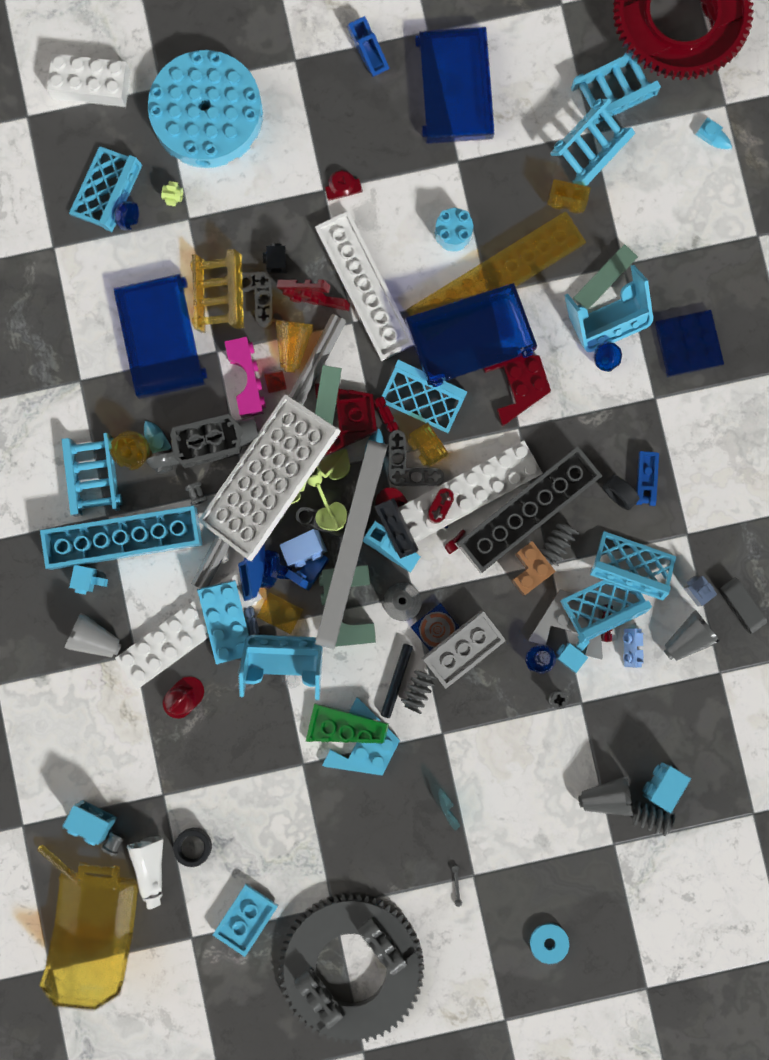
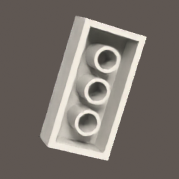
M52 54L47 91L52 99L126 107L131 71L125 61Z

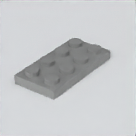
M481 610L422 657V659L446 689L506 640L485 612Z

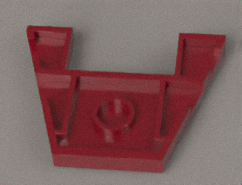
M278 280L277 288L283 292V295L288 296L290 301L301 303L302 301L312 305L349 311L350 303L347 300L327 297L323 294L330 291V285L325 280H318L317 283H312V280H305V283H298V280Z
M480 355L484 373L504 368L515 404L497 409L502 426H505L551 392L540 355Z
M315 383L316 401L320 383ZM350 389L338 390L337 412L339 430L341 432L324 456L377 433L373 394Z

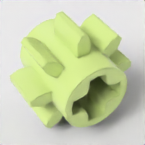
M169 181L168 185H163L161 198L165 200L167 205L176 206V203L182 202L183 188H179L178 182Z

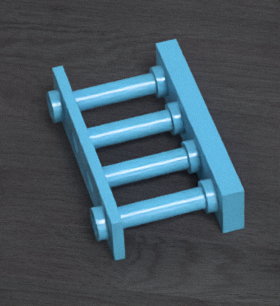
M625 53L622 57L594 71L576 76L571 90L574 91L580 88L592 109V104L596 100L587 84L597 80L605 97L611 99L606 110L611 116H614L657 95L661 86L658 80L653 83L648 82L640 65L637 64L638 58L632 60L633 53ZM630 64L641 84V89L631 90L620 68ZM614 72L625 93L624 97L620 99L614 97L604 78L605 75ZM599 114L593 123L596 125L604 121V119Z
M610 98L596 100L592 104V109L564 139L559 140L554 145V149L550 153L551 156L563 155L575 170L577 177L572 182L576 187H586L635 134L632 127L620 128L606 110V107L611 102ZM599 114L614 132V137L611 141H607L593 123ZM586 128L590 130L602 146V150L598 155L594 154L580 136ZM574 141L589 159V164L585 168L581 167L567 149Z
M103 433L104 441L76 444L70 438L61 439L70 515L83 516L82 511L85 508L112 505V509L120 510L122 496L118 494L113 449L116 448L114 438L108 433ZM105 448V460L84 463L76 462L75 454H78V452ZM108 468L109 478L84 482L78 480V473L81 470ZM110 486L111 497L85 501L80 497L82 489Z

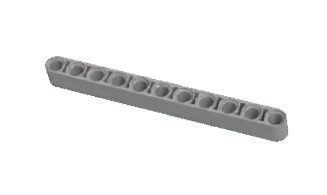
M368 441L315 645L335 649L382 470L387 444Z

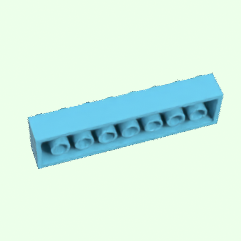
M188 506L40 530L45 569H60L74 565L78 566L203 546L197 507Z

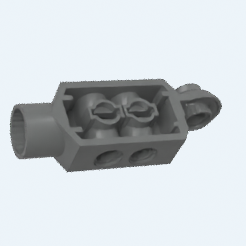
M230 414L173 427L170 434L173 452L170 453L168 450L151 454V458L146 460V463L156 471V474H163L172 471V466L177 464L188 468L240 455L242 447L250 445L258 437L255 418L252 416L235 421Z

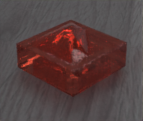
M283 370L264 374L268 393L287 389Z

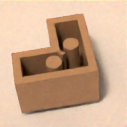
M531 541L515 553L526 570L511 581L522 596H524L556 571L534 542Z

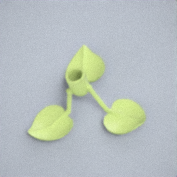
M346 449L337 451L324 458L306 481L310 486L318 488L326 507L318 510L315 516L316 523L324 530H340L347 522L346 508L339 502L328 505L320 486L322 477L327 478L329 476L332 480H339L349 473L350 462ZM306 483L304 484L300 492L304 491ZM300 492L297 494V496L291 504L300 500Z

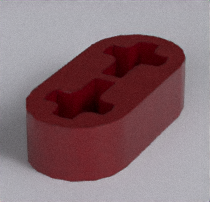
M443 488L437 492L427 513V518L431 523L439 524L445 519L454 500V494L450 489ZM447 493L449 500H446L443 505L440 504L442 501L440 494ZM438 507L441 508L439 512L441 518L434 519L432 512H435Z

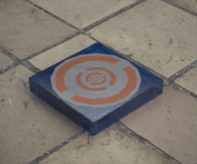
M441 603L411 626L412 630L429 651L460 628Z

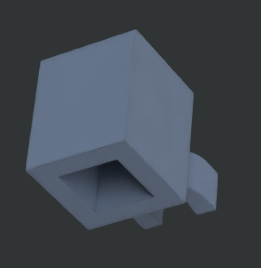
M693 576L686 582L688 585L684 587V590L697 606H703L717 595L712 585L708 583L704 576Z

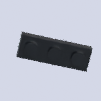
M394 498L377 504L375 509L399 558L401 559L416 553L419 549Z

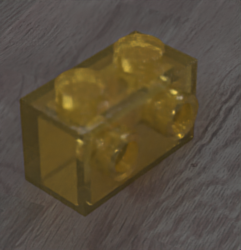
M554 179L550 188L547 205L554 209L564 208L572 213H583L588 203L591 187Z

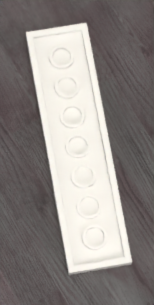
M344 212L315 226V230L380 360L383 361L414 346L415 342L350 212Z
M522 441L399 507V510L416 543L543 473L526 442ZM443 488H448L454 494L451 507L442 522L439 524L431 523L427 518L428 510L437 492ZM444 493L443 495L440 494V496L442 497V501L440 504L443 505V503L446 500H449V498H447V493ZM438 507L435 512H432L434 519L441 518L439 515L441 508Z
M239 568L217 583L236 581L243 612L244 609L252 607L263 599L262 595L258 592L256 598L244 601ZM199 597L115 658L137 689L209 638Z

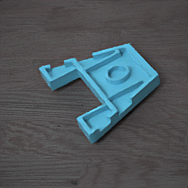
M356 697L349 711L350 713L381 721ZM388 728L384 743L356 742L349 758L330 749L322 766L383 776L400 739Z

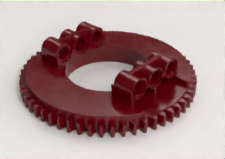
M614 0V27H618L616 34H621L618 40L624 41L622 47H628L626 53H633L631 59L638 58L637 64H643V69L649 68L650 73L655 71L657 76L663 74L664 78L671 76L672 80L675 77H679V80H682L683 77L690 80L693 76L697 79L699 75L705 77L707 72L712 75L714 70L718 72L721 66L724 68L728 62L730 63L737 56L750 34L749 31L753 21L751 16L754 13V10L751 8L754 3L750 2L751 0H699L702 3L703 13L709 19L711 30L703 37L693 41H676L662 34L655 26L651 17V0Z

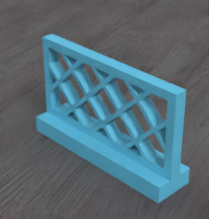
M99 146L69 214L113 232L142 168V164L134 156L129 155L128 157ZM103 153L109 155L110 160L101 164L100 159ZM121 160L126 161L124 167L117 170L115 163ZM113 165L115 171L105 175L104 168ZM101 170L103 177L94 181V173ZM117 176V183L110 186L108 179ZM105 181L107 188L98 192L96 185ZM93 187L95 194L86 197V190ZM109 193V201L102 203L100 196ZM97 198L99 205L90 209L88 202ZM86 204L87 211L81 214L78 213L79 206ZM102 210L103 214L100 221L94 219L92 213Z
M398 360L382 396L385 399L388 392L396 390L399 401L393 403L386 401V405L449 433L467 395V391ZM397 372L404 375L407 381L406 384L398 387L394 381ZM415 382L422 383L424 391L414 395L410 384ZM408 385L412 396L401 399L398 389ZM437 390L442 399L431 403L427 392ZM425 393L429 404L418 407L415 397ZM442 393L448 395V397L443 398ZM413 398L416 409L408 411L404 408L402 401ZM449 398L459 400L456 408L448 411L445 400ZM443 401L446 412L435 415L432 405ZM430 406L433 417L425 419L421 416L419 409ZM418 411V414H419V415H416V414H414V413H412V412ZM447 414L449 418L447 428L440 426L436 417ZM435 419L436 423L431 422L429 420Z
M604 531L590 575L663 601L670 593V581L676 556ZM605 540H612L616 546L609 549ZM629 546L634 553L627 555L622 547ZM618 549L622 558L615 560L611 552ZM640 553H649L652 559L645 562ZM607 554L611 563L600 562L601 556ZM637 556L641 564L634 567L629 558ZM659 559L669 560V566L663 568ZM625 560L630 569L623 570L618 563ZM655 562L659 569L654 573L648 567V564ZM644 567L648 575L645 577L640 576L637 569ZM662 573L665 578V584L658 582L655 576Z
M605 580L560 601L579 634L578 639L581 644L647 613L652 608L649 600L645 601L640 592ZM603 585L613 587L611 595L601 592ZM616 588L626 592L624 600L614 597ZM590 592L596 595L594 603L584 600L586 593ZM628 594L636 595L639 602L635 604L628 602ZM599 596L610 599L608 607L597 604ZM571 600L580 602L578 611L571 609L567 602ZM612 600L622 604L620 611L610 609ZM583 604L593 607L591 616L581 612ZM596 608L606 611L605 618L599 619L594 617ZM579 616L590 619L588 626L581 628L578 623Z

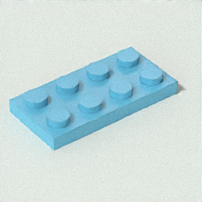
M232 580L197 589L216 664L242 658L244 642L249 633L236 581Z

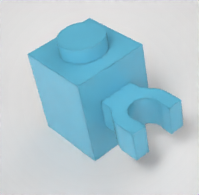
M74 565L69 588L75 589L74 593L86 595L87 591L93 592L94 585L107 587L108 579L96 577L97 569Z
M578 641L575 647L570 643L562 644L556 651L558 654L556 659L571 671L577 673L588 659L582 651L590 641L582 644Z

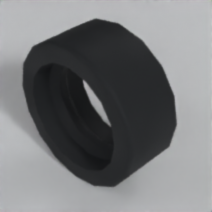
M612 475L603 484L605 493L625 510H630L640 500L633 487L617 475Z
M200 828L184 830L178 835L173 846L175 858L186 867L200 866L207 860L212 850L211 838ZM189 836L199 837L204 844V852L196 859H189L182 853V842Z

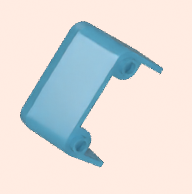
M635 265L631 266L633 281L623 286L620 292L621 299L591 313H588L584 306H577L569 294L564 295L569 319L581 345L587 352L601 349L644 330L652 324L653 312L649 283Z
M248 636L244 642L239 669L240 697H244L246 684H257L262 681L263 674L302 676V683L304 685L315 687V700H319L323 646L315 645L316 637Z

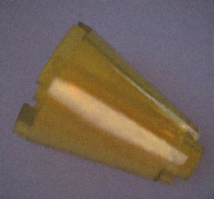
M276 320L280 367L284 368V372L295 373V369H300L313 331V325Z

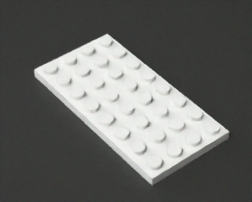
M285 394L259 431L258 437L250 444L198 521L246 559L252 561L341 431Z

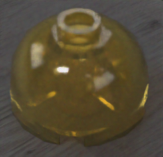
M137 431L122 432L111 441L112 448L110 449V454L113 460L122 468L126 466L129 468L128 470L139 469L149 457V443Z

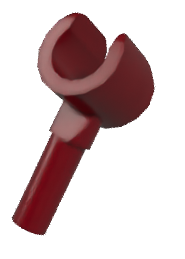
M464 529L445 545V549L449 554L458 549L455 543L466 533Z

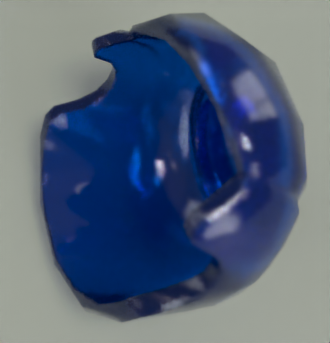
M120 202L114 211V222L121 230H132L130 226L136 225L139 220V207L135 202Z
M614 342L601 343L595 348L593 354L594 363L601 371L611 372L621 363V348Z
M538 644L532 646L526 653L525 662L530 671L543 674L551 671L555 666L556 655L551 647Z

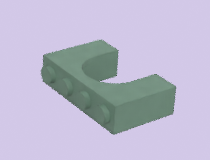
M368 565L356 566L351 587L370 585ZM334 569L322 570V574L319 575L320 586L324 587V594H321L322 605L326 604ZM342 622L335 647L376 643L374 623L348 625Z

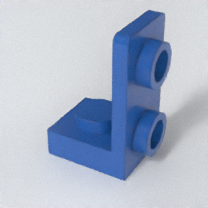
M323 555L322 558L314 561L310 559L306 561V565L300 571L297 570L294 573L289 569L285 576L309 591L328 563L329 558Z

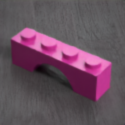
M247 337L224 341L230 364L240 366L247 373V385L243 392L236 396L241 418L264 414L263 408H266L264 397H261L259 390H262L260 378L257 379L255 373L259 370L257 361L252 358V353H255L253 342H249Z

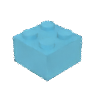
M662 762L655 767L652 773L654 776L650 782L648 781L645 784L642 796L672 813L691 778Z
M82 800L73 805L63 827L67 829L69 834L85 838L84 841L86 843L99 845L107 839L117 817Z

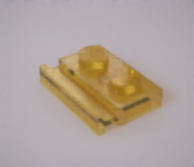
M269 592L257 618L291 635L303 609Z

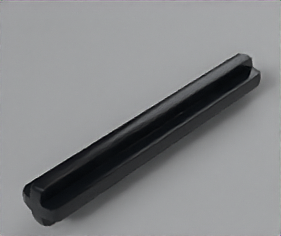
M403 644L381 711L382 717L390 718L413 649L411 645Z

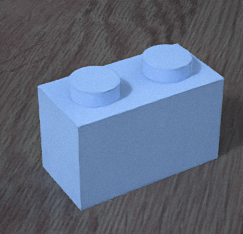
M315 529L280 544L287 565L295 568L306 565V561L310 559L312 561L323 557V553L328 552L320 531Z

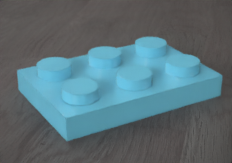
M246 883L216 928L213 936L246 957L277 909L278 904Z

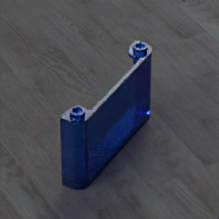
M486 27L419 31V35H415V43L421 52L426 119L425 125H422V136L426 137V144L493 139L494 117Z
M181 273L114 288L133 386L139 399L206 385L207 372L205 367L202 368L199 363L184 293L185 288H188L186 277H183Z
M514 283L405 318V323L427 384L433 387L442 385L444 381L523 356V358L529 357L534 354L533 351L537 348L536 340Z

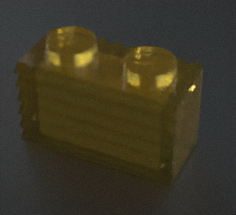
M428 422L409 434L410 440H408V443L413 450L417 449L420 456L418 458L423 466L427 465L431 468L449 456L446 448Z

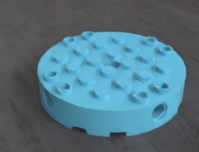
M198 50L178 56L158 73L150 89L148 113L155 134L165 150L185 164L201 168L226 165L235 158H240L250 149L255 138L257 139L263 120V107L257 83L249 70L241 62L227 54L211 50Z

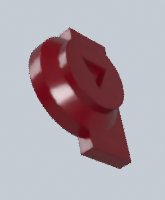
M345 170L334 172L329 179V186L325 187L328 201L363 192L359 178L354 179L353 175Z

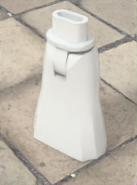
M154 836L127 845L136 873L139 892L143 901H146L147 909H153L161 905L160 897L163 896L161 892L163 837Z

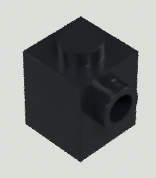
M280 243L266 246V252H263V264H266L268 273H287L286 247Z

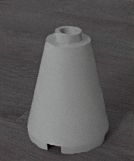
M80 613L64 648L112 658L113 654H118L122 645L118 644L120 640L85 614Z

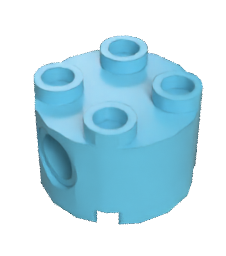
M450 208L440 213L436 222L435 237L442 248L454 252L462 250L469 244L474 227L469 212L459 208Z

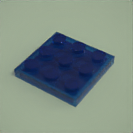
M711 310L655 322L667 377L724 365Z

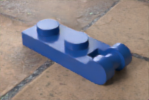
M639 452L636 492L640 500L635 505H642V503L649 504V506L656 505L659 466L658 452ZM644 491H650L649 496H643Z

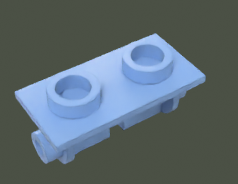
M624 629V667L637 668L642 667V664H644L643 650H637V646H643L644 633H642V629Z

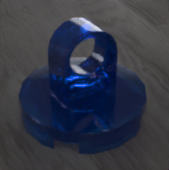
M265 551V568L260 588H272L277 578L289 579L285 575L289 569L292 571V568L280 565L279 554L275 551Z

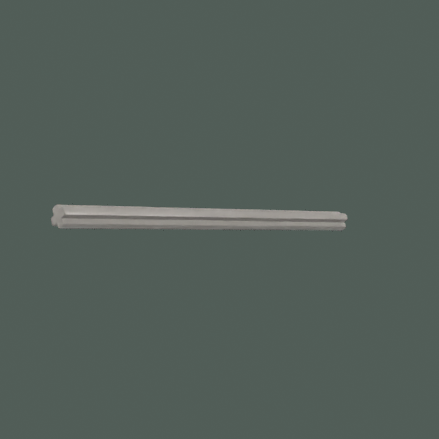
M335 314L330 316L289 395L290 398L302 406L346 324L343 318ZM217 535L191 583L198 588L210 585L230 546Z

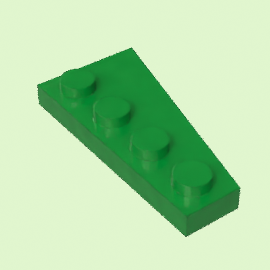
M316 703L313 706L305 742L384 743L389 723Z

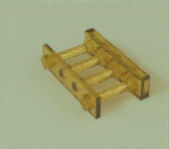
M235 249L227 250V257L225 259L203 261L201 257L193 254L190 267L193 275L194 317L192 318V324L194 329L201 333H206L205 325L226 322L236 329H243L241 253ZM227 266L228 275L226 277L204 280V269ZM228 286L227 296L205 298L204 288ZM229 305L227 315L205 317V306Z

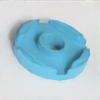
M545 923L536 927L531 934L529 941L531 951L535 958L542 963H558L567 955L569 939L564 929L559 925ZM551 938L555 941L552 948L544 946L546 939Z

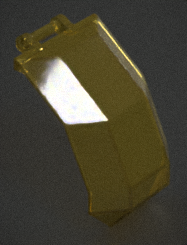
M80 862L78 873L61 871L59 876L60 884L55 925L40 988L53 1006L95 1011L121 994L134 931L138 883L137 879L120 877V866L105 867L87 865V862ZM87 873L112 875V877L88 875Z

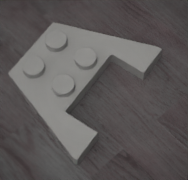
M561 589L558 591L528 641L546 645L550 626L577 632L560 602L562 599L575 593ZM585 596L584 600L594 603L596 599L588 596ZM574 600L567 602L571 609L578 611L580 602ZM583 604L581 612L591 616L593 607ZM596 608L594 617L599 618V609ZM579 616L578 623L581 628L588 626L590 619ZM601 635L588 640L590 643L587 645L584 654L602 660Z

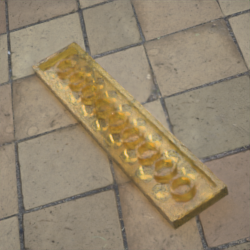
M565 211L407 309V312L426 342H429L586 244V241Z

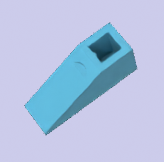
M376 521L363 539L365 544L410 573L421 557L417 553H413L400 559L385 527Z

